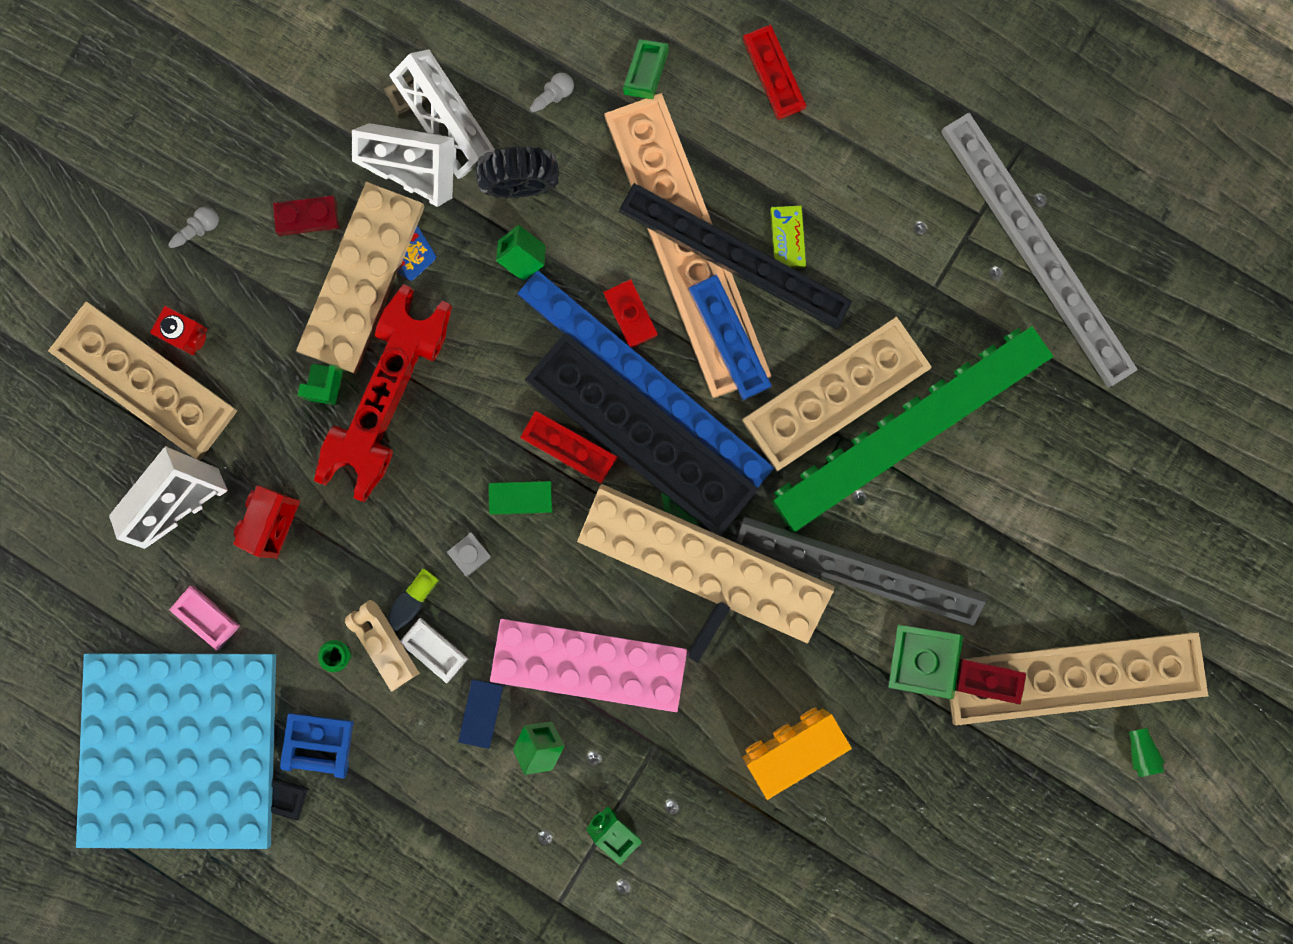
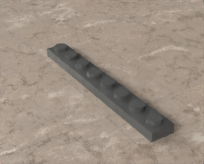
M747 517L743 518L735 543L785 565L973 626L986 603L985 594Z

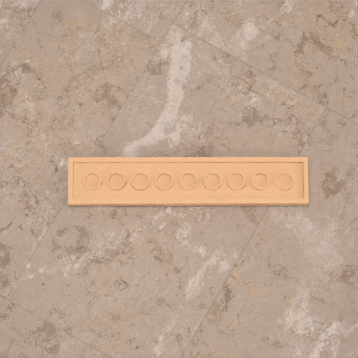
M662 93L655 95L654 99L646 98L605 113L604 117L631 187L633 183H636L712 224ZM647 228L712 399L735 391L737 388L688 288L716 274L767 377L770 378L771 373L732 273Z

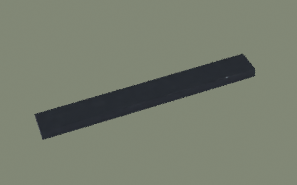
M633 183L619 209V213L836 330L840 327L852 303V300L636 183Z

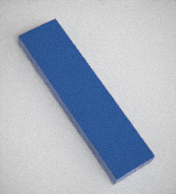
M717 274L689 287L688 291L742 401L770 388L772 385Z

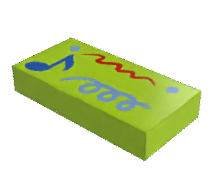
M802 205L771 207L773 258L793 269L805 268Z

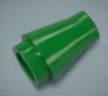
M338 640L327 641L320 647L318 652L319 664L328 672L343 670L352 657L351 649ZM338 650L339 653L342 655L341 660H339L336 656Z
M1148 728L1128 732L1131 742L1133 770L1137 771L1138 777L1165 772L1162 765L1165 761L1150 736Z

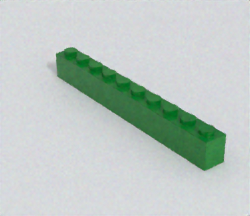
M1033 326L1024 332L1018 327L1004 337L1007 342L998 349L993 344L978 354L981 361L973 366L968 361L953 371L956 377L950 382L946 383L944 379H941L928 388V391L931 393L923 400L916 396L902 406L905 410L904 413L896 418L893 413L889 414L877 423L880 429L871 435L866 430L852 439L851 442L854 444L852 448L846 452L839 448L827 456V465L819 470L814 465L800 475L803 481L794 487L789 482L775 491L774 494L777 498L771 504L790 532H796L1053 358V354Z

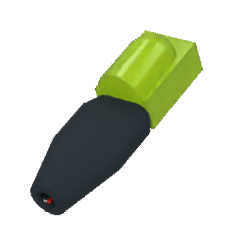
M425 568L421 570L406 592L400 594L390 609L387 621L394 632L413 620L421 609L422 602L439 581L436 576Z

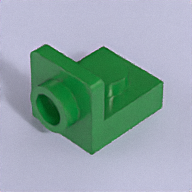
M609 806L596 814L586 829L593 842L619 865L642 843L639 836L624 824Z

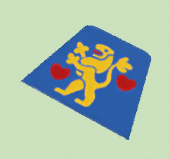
M418 225L398 271L400 275L410 281L420 275L436 259L435 253Z

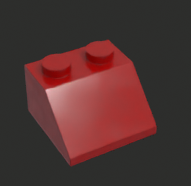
M257 485L256 489L252 490L247 497L245 506L248 509L244 519H241L234 529L233 536L236 538L233 545L257 557L278 559L300 500Z

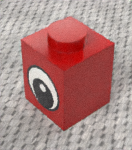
M164 306L150 334L194 355L196 350L201 349L204 345L208 329Z

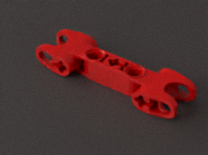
M404 284L385 307L377 324L375 337L388 343L356 410L348 430L337 425L331 427L320 449L314 478L315 482L326 486L340 467L351 465L355 468L358 475L353 498L364 503L379 481L384 477L392 459L393 449L380 443L420 356L430 361H434L437 358L446 339L447 327L453 308L451 304L442 301L429 318L422 321L414 320L409 314L414 291L411 287ZM396 358H402L404 364L401 370L392 372L390 370L391 362ZM380 389H387L390 392L388 397H381L378 393ZM375 403L378 406L380 405L384 408L383 411L381 412L380 410L372 406V404ZM371 414H376L378 417L376 426L372 429H366L365 419Z

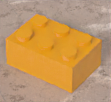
M816 707L812 708L800 716L801 722L792 727L786 724L772 733L774 738L764 744L762 740L757 741L745 749L747 754L742 756L767 800L852 749L831 713L823 708L819 711Z

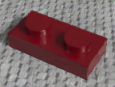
M334 195L273 203L275 232L278 236L340 229L337 200Z
M960 659L955 691L1021 705L1027 673Z

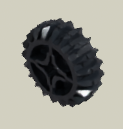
M517 146L495 149L494 152H487L479 157L476 162L475 178L479 191L495 198L505 197V199L538 196L540 193H547L549 190L554 189L559 183V166L556 155L540 147Z

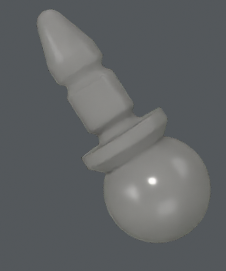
M566 73L555 74L551 81L545 84L544 92L534 100L530 111L542 110L552 101L558 103L562 98L569 96L574 89V82L571 76Z
M208 206L198 208L194 216L187 219L188 225L181 229L180 233L177 232L169 242V247L181 246L186 243V240H190L196 234L203 236L205 231L215 229L219 223L218 213Z

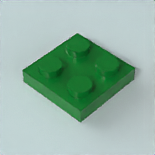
M898 625L888 688L954 699L963 635Z

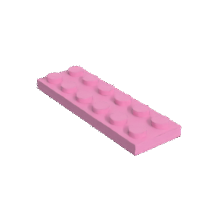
M500 619L490 682L678 712L687 649Z

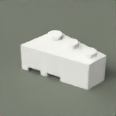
M371 123L352 130L353 162L384 179H392L403 185V189L410 193H418L429 199V203L436 207L452 199L454 137Z
M165 446L109 515L116 539L143 549L153 544L177 527V521L191 511L194 514L203 508L201 504L215 494L220 497L228 491L219 469Z

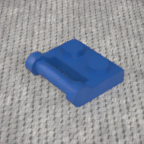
M293 712L288 713L280 764L281 770L292 771L294 768L332 773L334 777L346 778L354 721ZM297 747L337 753L336 761L296 756L295 749Z

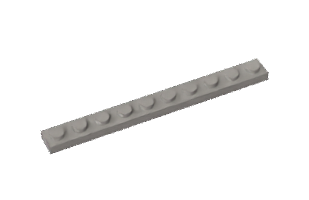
M967 113L944 127L941 131L942 135L1107 388L1138 370L971 114Z

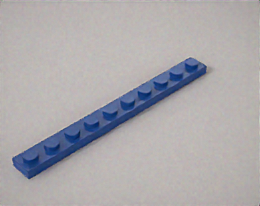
M539 271L535 272L518 292L520 298L563 334L569 335L758 488L774 469L771 464Z

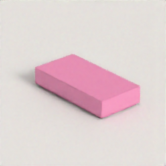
M190 585L169 609L215 650H220L240 627L235 620L193 585Z

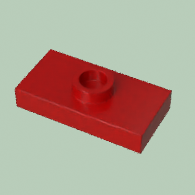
M631 279L603 292L630 348L658 336Z

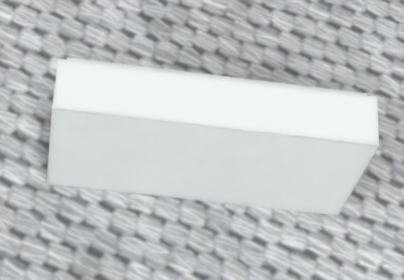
M422 618L417 620L400 641L403 647L446 683L454 677L469 659Z

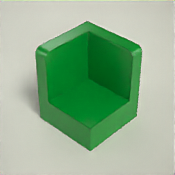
M517 225L498 240L496 262L524 281L545 265L546 246L522 226Z
M312 364L307 385H299L297 396L307 401L336 406L343 369L333 364L329 366Z
M550 721L524 725L513 748V752L524 775L553 770L565 745L553 722Z

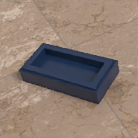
M472 679L459 743L487 749L491 748L504 685Z

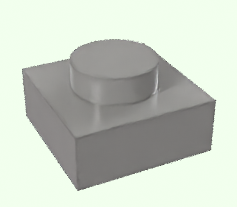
M472 532L447 551L448 555L466 577L492 558Z

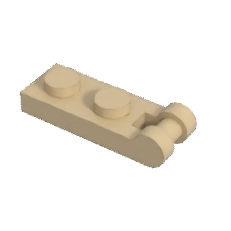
M368 600L360 606V611H353L345 617L346 626L356 633L391 692L420 674L377 603ZM367 621H369V622L372 624V626H373L372 629L370 628V626H369V624L367 623Z

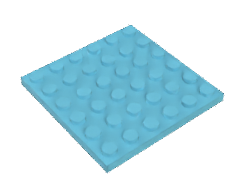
M84 654L76 848L268 849L271 847V807L273 794L271 784L274 757L276 654Z

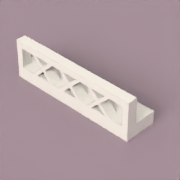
M430 50L410 53L389 75L427 133L441 135L439 133V122H441L448 129V137H454L453 173L457 179L463 178L476 166L479 157L487 152H494V147ZM408 69L414 77V88L409 87L402 77ZM422 96L427 97L430 101L431 114L426 113L423 109ZM456 148L461 149L469 160L463 166L456 159Z

